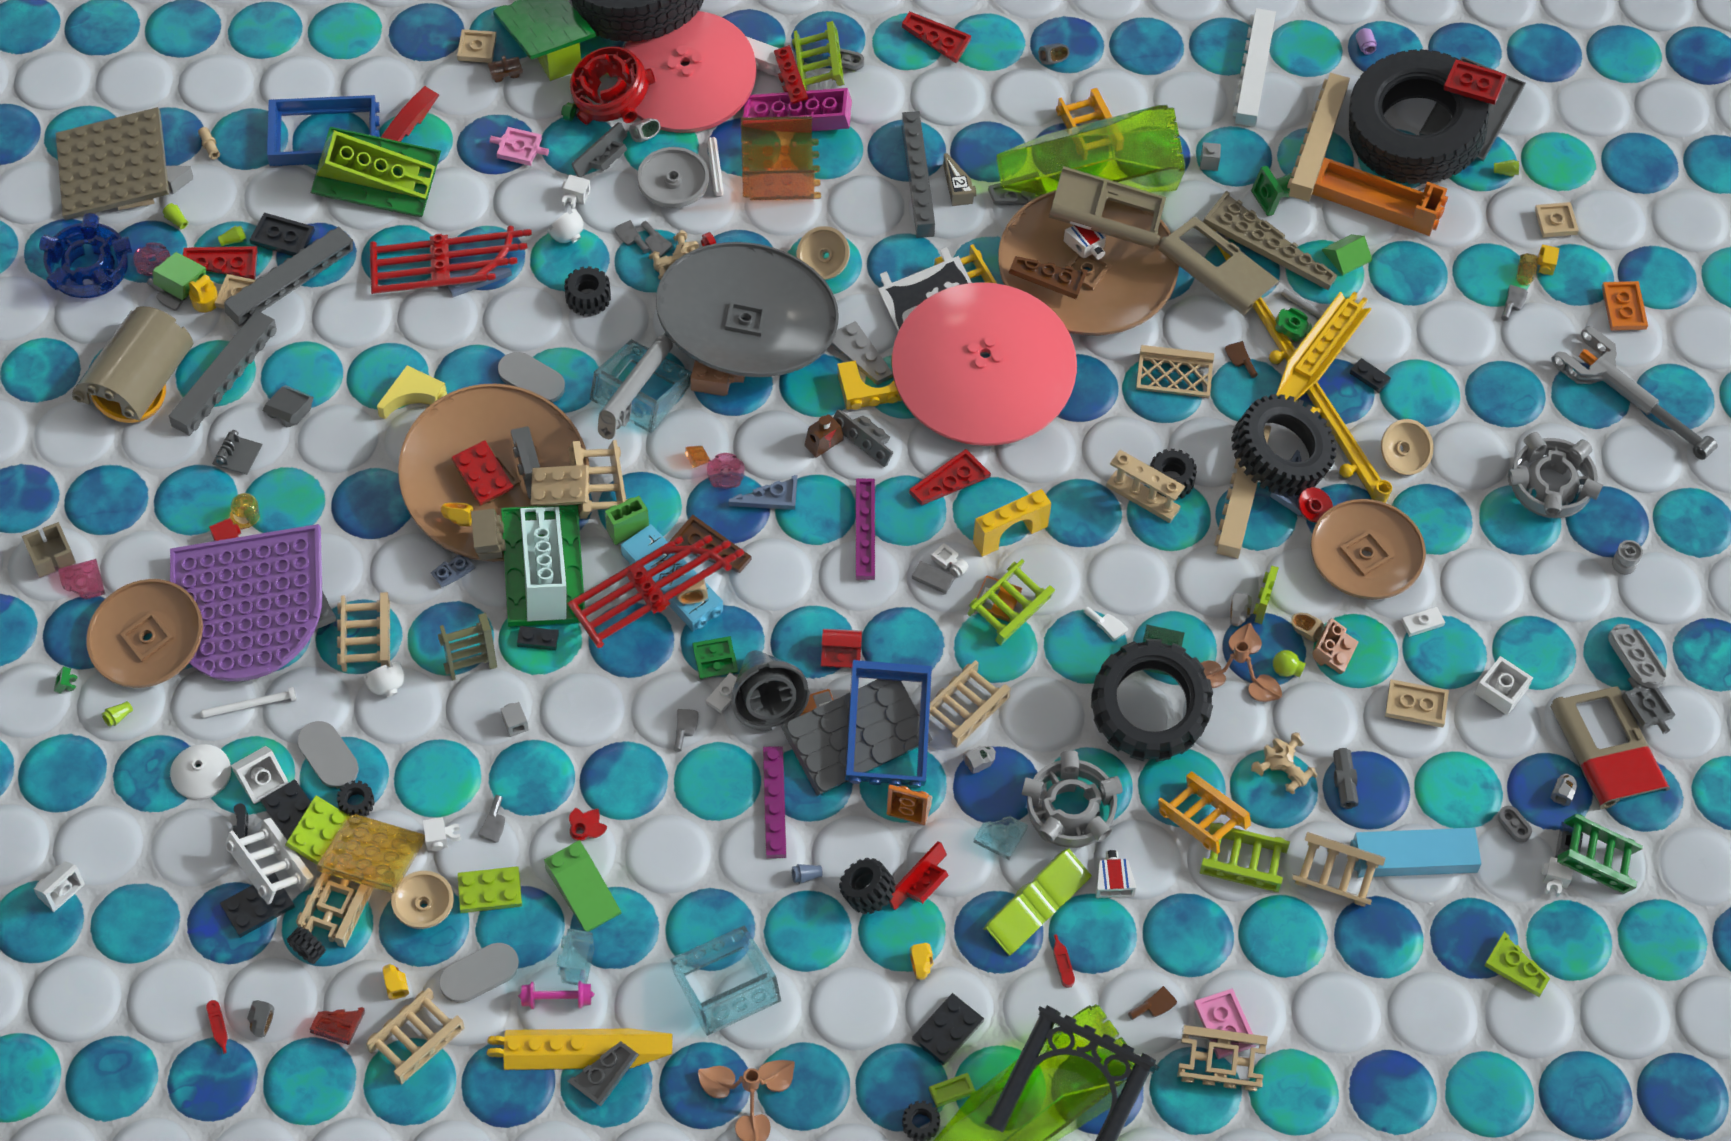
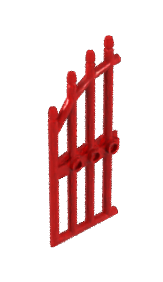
M508 226L506 232L448 238V234L442 235L441 233L430 236L428 241L377 246V243L372 241L370 242L371 294L496 279V274L489 273L497 266L518 263L516 257L504 258L508 252L528 249L527 243L511 244L513 238L531 236L532 230L514 231L513 226ZM505 239L504 245L449 251V245ZM430 248L429 254L377 259L378 253ZM498 253L493 260L449 264L450 258ZM431 261V267L378 273V267ZM482 268L470 276L450 278V272ZM426 274H431L432 280L378 286V280Z
M711 535L703 537L702 540H698L692 545L678 546L684 541L679 536L569 601L567 604L596 647L602 648L604 645L603 639L650 611L655 614L665 610L666 606L670 605L668 600L721 568H724L726 571L731 570L732 566L730 563L735 561L736 558L743 556L745 552L741 548L722 558L718 554L731 546L729 540L709 550L702 547L713 540ZM692 553L701 555L656 583L652 579L653 576ZM663 554H675L648 571L644 567ZM712 559L716 562L665 594L660 590L707 560ZM626 576L630 580L627 584L582 611L578 607L581 603ZM633 588L638 591L636 595L591 622L587 620L586 617ZM642 599L645 601V606L597 634L594 630L597 626Z

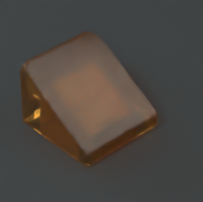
M703 446L685 447V454L693 468L710 462V458Z

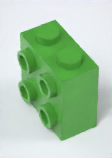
M175 252L161 265L155 267L153 270V284L183 300L189 295V283L191 281L196 282L203 275H206V267Z
M640 496L629 498L625 502L617 506L613 505L605 511L606 529L615 545L630 539L649 526L648 509Z

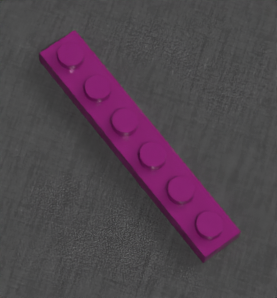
M856 478V580H875V479Z
M783 746L763 747L766 859L786 858Z

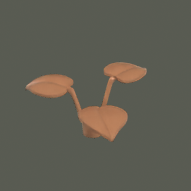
M1251 623L1239 628L1230 637L1229 647L1234 653L1230 655V659L1225 667L1221 669L1219 663L1207 660L1201 662L1205 668L1204 673L1206 678L1210 679L1212 688H1217L1225 683L1226 676L1223 673L1227 671L1233 659L1238 663L1246 661L1251 680L1253 681L1248 688L1250 696L1260 702L1278 700L1282 697V690L1273 677L1265 674L1260 675L1257 679L1254 677L1249 654L1257 653L1261 649L1262 641Z
M777 1060L763 1064L758 1070L754 1068L747 1069L735 1084L733 1071L724 1066L699 1069L698 1078L703 1090L709 1096L719 1099L727 1097L730 1089H735L742 1083L743 1088L750 1092V1116H742L738 1119L735 1125L736 1134L742 1141H766L769 1137L771 1126L769 1119L765 1115L759 1114L754 1116V1092L759 1088V1083L761 1085L766 1084V1087L773 1092H781L789 1088L793 1079L795 1062Z

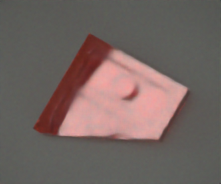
M359 1007L357 1011L345 1012V1009L333 1012L320 1011L310 1027V1033L350 1045L365 1014V1008Z

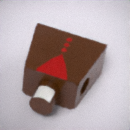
M830 414L821 416L817 422L809 426L804 446L815 458L819 457L844 440L841 426Z

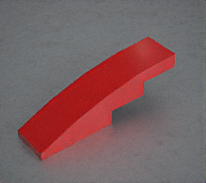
M424 86L401 109L381 138L401 142L405 135L409 136L417 122L421 124L439 97V94Z

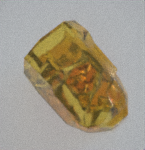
M1529 253L1520 255L1516 272V279L1519 284L1528 286L1535 279L1538 265L1536 255Z

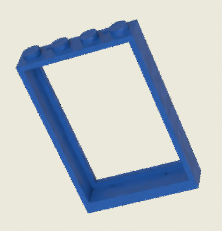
M375 95L269 100L267 139L269 166L319 164L322 150L281 152L282 116L369 112V135L380 137V132L377 130V127L380 126V118L377 116V113H380V103L376 102Z
M853 660L851 666L845 780H849L853 784H860L863 781L869 782L871 785L889 783V785L901 786L903 784L909 785L911 788H921V786L925 785L932 666ZM859 678L921 682L917 776L853 772Z

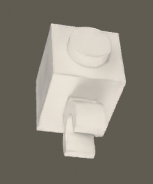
M569 175L567 181H564L562 184V191L564 192L562 206H565L567 202H571V209H574L576 202L585 204L591 192L590 180Z
M443 817L423 820L428 851H440L443 848H448L447 838L452 841L461 840L460 834H452L454 831L460 830L459 824L445 827Z
M1550 857L1548 863H1544L1542 867L1543 883H1547L1545 893L1548 894L1550 888H1554L1558 897L1562 888L1567 889L1572 880L1573 869L1558 863L1555 857Z

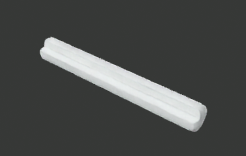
M709 137L707 145L714 195L717 197L723 195L717 139Z

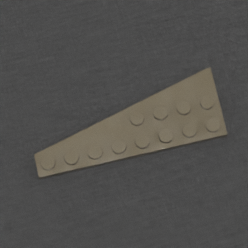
M1225 191L1204 218L1203 223L1211 229L1320 287L1329 290L1337 278V275L1322 263H1316L1308 252L1303 253L1299 250L1295 242L1290 243L1286 240L1285 235L1263 219L1260 220L1256 212L1253 210L1249 211L1242 206L1243 202L1234 200L1229 196L1230 192Z

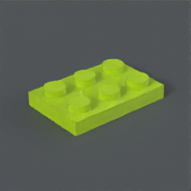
M316 795L285 846L320 867L350 816Z
M519 866L458 873L461 913L522 907Z

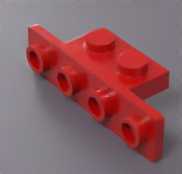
M790 45L774 50L781 71L778 73L780 82L785 83L782 88L784 92H788L791 103L795 104L808 99Z
M937 841L895 886V892L892 893L893 898L888 900L892 909L896 910L908 897L923 904L949 876L946 870L937 866L947 855L941 842Z

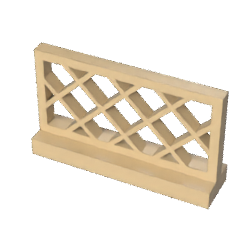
M1141 345L1136 390L1210 398L1214 353ZM1143 360L1151 361L1154 366L1147 371L1143 366ZM1169 363L1173 368L1165 372L1160 365ZM1187 365L1191 370L1184 375L1179 370V367ZM1200 367L1208 368V373L1203 377L1197 371ZM1157 368L1162 376L1155 380L1150 373ZM1173 371H1176L1181 376L1175 382L1168 376ZM1192 373L1199 378L1193 384L1187 379ZM1148 376L1152 383L1150 385H1141V379ZM1166 378L1171 385L1166 388L1162 387L1158 382ZM1182 380L1189 385L1185 390L1177 386ZM1202 382L1207 387L1206 392L1198 391L1195 386Z

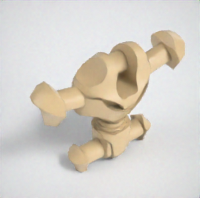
M680 230L673 237L675 241H678L673 256L667 257L666 255L660 258V252L656 251L649 255V259L654 261V269L660 274L658 276L660 280L666 270L677 259L699 247L697 241L685 242L687 233L683 230Z
M1297 732L1291 734L1289 744L1278 738L1273 739L1272 748L1269 745L1264 746L1265 762L1261 764L1254 762L1251 766V771L1260 776H1263L1264 771L1269 768L1271 771L1281 770L1286 772L1292 782L1285 784L1286 791L1291 794H1295L1296 788L1305 786L1308 779L1312 776L1314 778L1317 777L1314 767L1308 766V770L1303 772L1293 762L1296 752L1294 749L1297 745H1304L1300 734Z

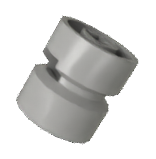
M1632 540L1620 543L1612 560L1613 568L1620 574L1628 575L1633 573L1643 555L1642 547Z

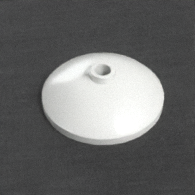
M208 744L194 745L183 750L175 758L171 766L170 777L174 788L184 797L195 800L207 799L215 796L226 787L231 777V764L227 755L218 747Z

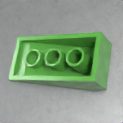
M580 840L544 859L547 873L586 933L621 914L620 908Z

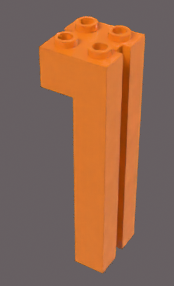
M1325 157L1312 195L1430 236L1432 230L1436 231L1439 219L1443 215L1448 196H1445L1447 188L1427 182L1424 192Z

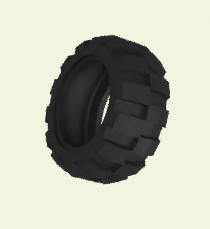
M1146 639L1142 643L1133 641L1122 646L1115 654H1111L1102 664L1094 681L1091 693V708L1094 713L1093 720L1099 733L1104 734L1108 739L1107 743L1119 752L1121 750L1129 754L1132 759L1140 761L1155 759L1156 762L1169 760L1172 756L1179 753L1183 754L1194 746V743L1202 736L1213 709V690L1210 679H1207L1204 673L1205 668L1196 657H1190L1185 652V648L1175 643L1172 645L1161 643V639ZM1151 669L1164 672L1174 678L1181 686L1186 698V714L1184 718L1172 728L1158 732L1145 731L1132 725L1121 713L1117 702V688L1132 673Z

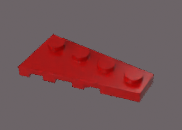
M910 11L902 22L903 29L955 63L958 62L971 41V35Z
M257 246L189 247L183 249V256L206 267V271L256 279Z
M965 449L910 488L909 494L922 506L985 480L991 476V473Z

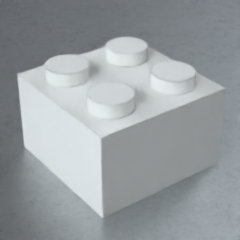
M1500 656L1479 682L1475 694L1508 716L1529 689L1533 677Z

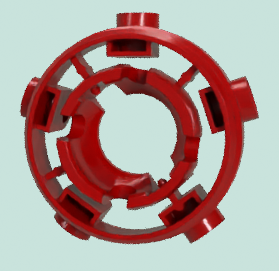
M604 47L595 50L577 64L570 79L572 98L579 109L576 115L585 125H589L593 120L605 122L622 118L625 123H631L637 118L635 109L644 99L648 85L654 84L656 81L652 69H645L642 62L631 51L621 47ZM631 68H632V72H633V77L635 78V80H634L632 86H631L632 78H631V71H630ZM607 73L610 77L622 78L613 87L600 91L601 98L599 97L598 88L601 84L599 78ZM587 96L589 99H591V100L594 101L595 103H598V104H601V105H593V103H592L590 100H588L587 98H585V97Z

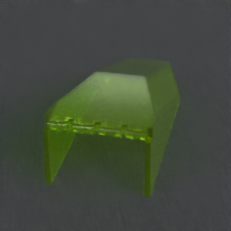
M1157 105L1049 133L996 155L1001 189L1020 193L1027 191L1035 193V196L1039 197L1040 194L1043 195L1057 190L1063 166L1147 192L1175 191L1185 173L1184 156L1180 154L1183 152L1180 138H1177L1180 136L1177 122H1174L1176 121L1175 109L1173 107L1168 108V105Z
M1097 1004L1092 1007L1090 1005L1072 1017L1077 1020V1025L1084 1027L1086 1024L1096 1029L1095 1034L1101 1037L1103 1034L1114 1039L1119 1036V1032L1110 1020L1103 1023L1107 1016ZM1058 1032L1054 1035L1053 1042L1058 1049L1066 1048L1070 1044V1037L1063 1032ZM1073 1033L1076 1040L1073 1050H1076L1077 1046L1085 1047L1090 1043V1041ZM1122 1037L1114 1042L1119 1046H1122L1123 1043L1127 1045ZM1048 1040L1045 1042L1039 1056L1052 1050ZM1098 1046V1055L1103 1059L1100 1063L1104 1066L1105 1059L1115 1054ZM1058 1055L1048 1058L1033 1071L1004 1132H1001L984 1122L987 1116L991 1115L1017 1062L1016 1060L975 1091L933 1141H1058L1111 1108V1088L1101 1070L1086 1059L1072 1055ZM1113 1060L1109 1063L1108 1069L1112 1076H1121L1125 1073L1126 1066L1119 1060ZM1128 1061V1062L1130 1063V1065H1131V1070H1132V1068H1133V1066H1134V1063ZM1127 1079L1115 1081L1118 1097Z

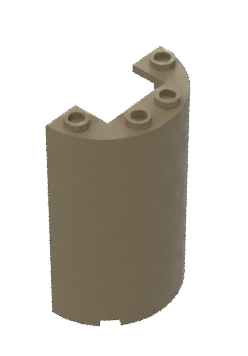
M147 306L136 307L135 310L129 312L77 383L72 392L73 400L90 405L91 399L89 394L100 396L109 401L120 403L123 416L140 421L194 343L189 332L184 326L181 328L175 323L176 319L164 311Z

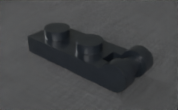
M239 803L234 806L237 826H233V831L240 839L248 836L249 815L245 805Z

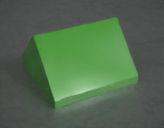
M1351 234L1322 249V252L1342 276L1372 261L1366 238L1362 235Z

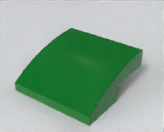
M731 636L692 643L700 679L738 673Z

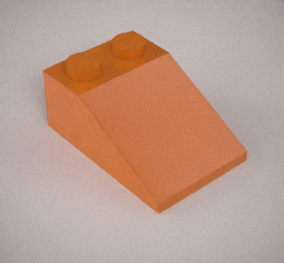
M889 785L887 815L925 825L932 805V796L923 791L910 790L905 786Z

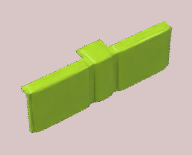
M1069 848L1065 849L1051 860L1035 876L1032 882L1023 885L1017 891L1014 898L998 911L983 929L987 930L1007 955L1010 956L1069 900L1092 875Z

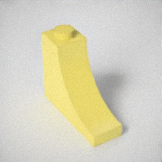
M407 365L377 405L379 417L386 419L396 409L409 404H433L436 400L447 395L445 383Z

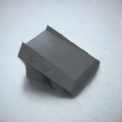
M287 385L282 386L265 404L262 411L266 412L271 418H280L282 425L291 427L298 424L310 411L314 397Z

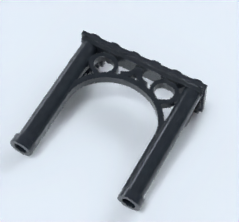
M1048 1005L1046 1008L1039 1006V1017L991 1115L987 1116L984 1123L1004 1132L1035 1068L1048 1058L1058 1055H1072L1093 1063L1106 1077L1111 1088L1112 1104L1095 1141H1117L1149 1073L1154 1074L1155 1070L1158 1071L1159 1066L1155 1064L1156 1060L1144 1053L1141 1056L1133 1053L1135 1049L1124 1043L1122 1046L1115 1044V1039L1106 1034H1103L1102 1037L1095 1034L1096 1029L1086 1024L1084 1027L1077 1025V1020L1068 1015H1065L1064 1018L1061 1017V1013ZM1063 1032L1070 1037V1044L1066 1048L1058 1049L1053 1042V1037L1056 1033ZM1073 1033L1090 1041V1043L1085 1047L1077 1046L1076 1050H1073L1076 1043ZM1048 1040L1052 1050L1039 1056L1045 1042ZM1098 1046L1115 1054L1105 1059L1104 1066L1100 1063L1103 1059L1098 1055ZM1113 1060L1123 1062L1126 1066L1125 1073L1121 1076H1112L1108 1069L1109 1063ZM1128 1061L1134 1063V1066H1133L1132 1070H1131V1065H1130V1063H1129ZM1127 1079L1118 1097L1115 1081Z

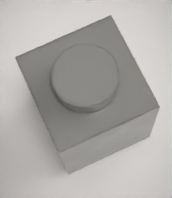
M1203 142L1200 156L1201 170L1218 171L1221 144Z
M519 702L509 703L500 708L502 719L510 737L529 730L527 719Z

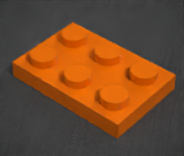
M1639 281L1603 282L1601 287L1611 331L1647 330L1648 322Z

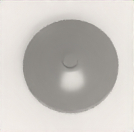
M667 147L656 150L642 161L638 169V186L641 193L650 202L666 208H680L696 202L703 196L709 184V171L706 163L698 154L685 148Z

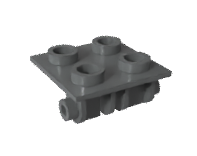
M232 430L227 434L212 464L247 475L263 444L238 436V431Z

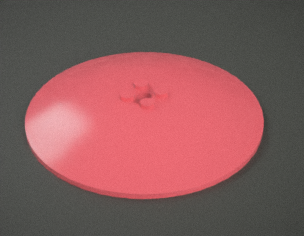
M981 282L957 285L942 290L924 300L908 315L899 329L894 342L892 372L895 386L902 401L909 411L926 427L941 436L957 442L992 446L1025 439L1045 428L1060 414L1067 404L1075 384L1077 359L1069 331L1050 307L1038 298L1020 289L1002 284ZM987 352L990 354V357L983 358L980 354Z

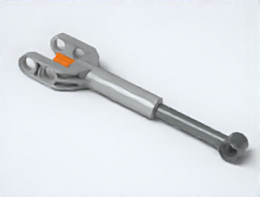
M1586 326L1581 331V336L1584 342L1598 352L1601 357L1598 359L1586 349L1578 356L1590 365L1589 369H1586L1566 352L1559 351L1551 357L1553 365L1577 384H1592L1604 381L1645 414L1649 415L1652 413L1694 446L1693 453L1697 458L1705 460L1717 449L1718 445L1714 438L1705 436L1702 439L1659 406L1657 398L1616 368L1615 359L1617 352L1615 343L1594 327Z

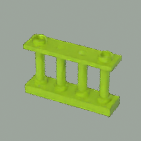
M833 21L826 22L827 30L816 35L800 38L797 30L793 31L794 39H792L794 49H796L797 66L806 91H808L807 85L830 79L832 81L835 80L837 86L845 85L838 31ZM824 39L829 40L826 46L803 51L802 45ZM827 52L830 54L828 59L804 65V58ZM826 66L832 67L829 73L806 78L805 72Z
M1023 559L1018 563L1014 561L1008 567V572L980 599L975 598L969 604L970 609L967 615L971 616L977 611L997 630L998 636L995 641L1000 646L1040 609L1055 592L1051 585L1046 589L1040 588L1021 570L1025 562ZM1013 575H1016L1036 594V598L1033 601H1028L1008 582ZM1003 587L1023 606L1024 610L1020 614L1018 612L1015 613L995 592ZM988 599L1010 618L1011 622L1007 626L1005 624L1002 625L982 606Z
M1211 823L1209 833L1213 835L1224 824ZM1232 828L1222 837L1234 841L1229 863L1219 862L1217 860L1218 854L1212 850L1209 858H1203L1200 874L1279 893L1283 877L1277 875L1281 852L1287 854L1290 841H1286L1281 837L1274 838ZM1241 843L1253 845L1249 868L1237 865ZM1261 848L1273 850L1269 873L1257 870Z

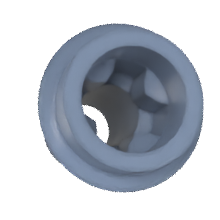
M797 864L791 870L793 882H798L799 884L823 876L821 865Z

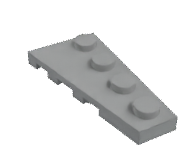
M856 321L836 331V335L831 343L835 350L840 354H844L849 362L856 361L857 366L861 369L860 371L876 385L893 378L892 371Z

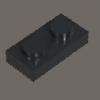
M1362 358L1350 370L1351 375L1378 393L1391 380V377Z
M520 626L517 647L556 651L559 630Z

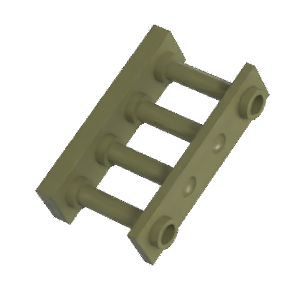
M486 613L478 615L479 623H476V626L446 634L444 625L440 626L441 634H438L440 645L444 647L446 663H443L446 675L450 674L452 681L456 680L454 670L484 662V664L488 663L490 670L498 668L492 631ZM477 633H478L477 636L470 637V638H467V639H463V640H460V641H456V642H453V643H449V641H453V640H456V639H460V638L467 637V636L474 635V634H477ZM480 643V645L451 653V651ZM481 653V655H477V656H474V657H471V658H467V659H464V660H460V661H457V662H452V661L457 660V659H461V658H464V657H468V656H471V655H475V654Z

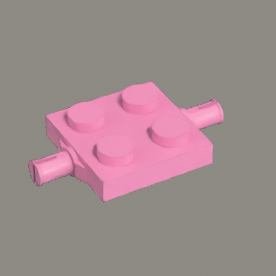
M508 127L506 133L501 138L492 135L490 137V143L499 145L497 151V158L531 166L537 154L546 156L549 154V149L539 147L542 140L541 134Z

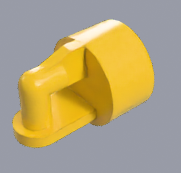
M203 275L196 282L191 281L189 283V296L193 308L202 313L213 311L216 308L215 301L218 296L214 282L210 280L208 275Z

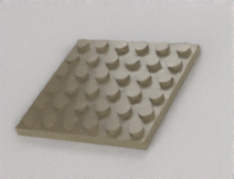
M158 107L56 133L62 216L65 220L169 195L161 111Z

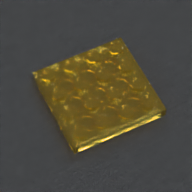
M348 815L319 861L317 871L394 894L425 842V835L364 816Z

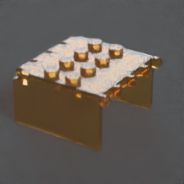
M812 116L741 117L743 197L750 198V200L820 199L821 193L814 192V186H820L821 181L814 179L815 172L820 171V166L813 165V158H818L819 152L812 151V146H817L819 140L812 139Z

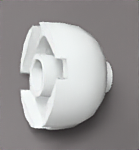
M572 209L573 213L570 215L566 212L551 224L553 226L552 230L547 229V232L555 241L559 243H568L570 241L575 243L581 238L580 233L583 231L584 224L582 217L576 209Z
M399 661L393 662V667L389 668V666L384 665L367 673V676L363 678L369 690L377 695L386 694V697L397 694V689L402 686L405 676Z

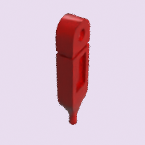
M1055 934L1053 953L1060 979L1064 987L1071 988L1075 983V976L1065 945L1058 940V936Z
M211 1000L207 1003L206 1009L216 1043L222 1048L223 1054H226L228 1034L221 1007L216 1000Z

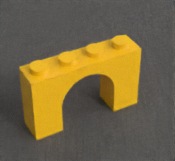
M856 361L837 364V375L847 410H857L862 407H874L879 404L902 401L894 381L888 386L874 388L866 385L861 380Z
M1040 489L976 518L973 544L983 557L998 550L1001 535L1006 529L1019 521L1024 522L1031 534L1048 527L1051 509L1050 500L1044 491Z

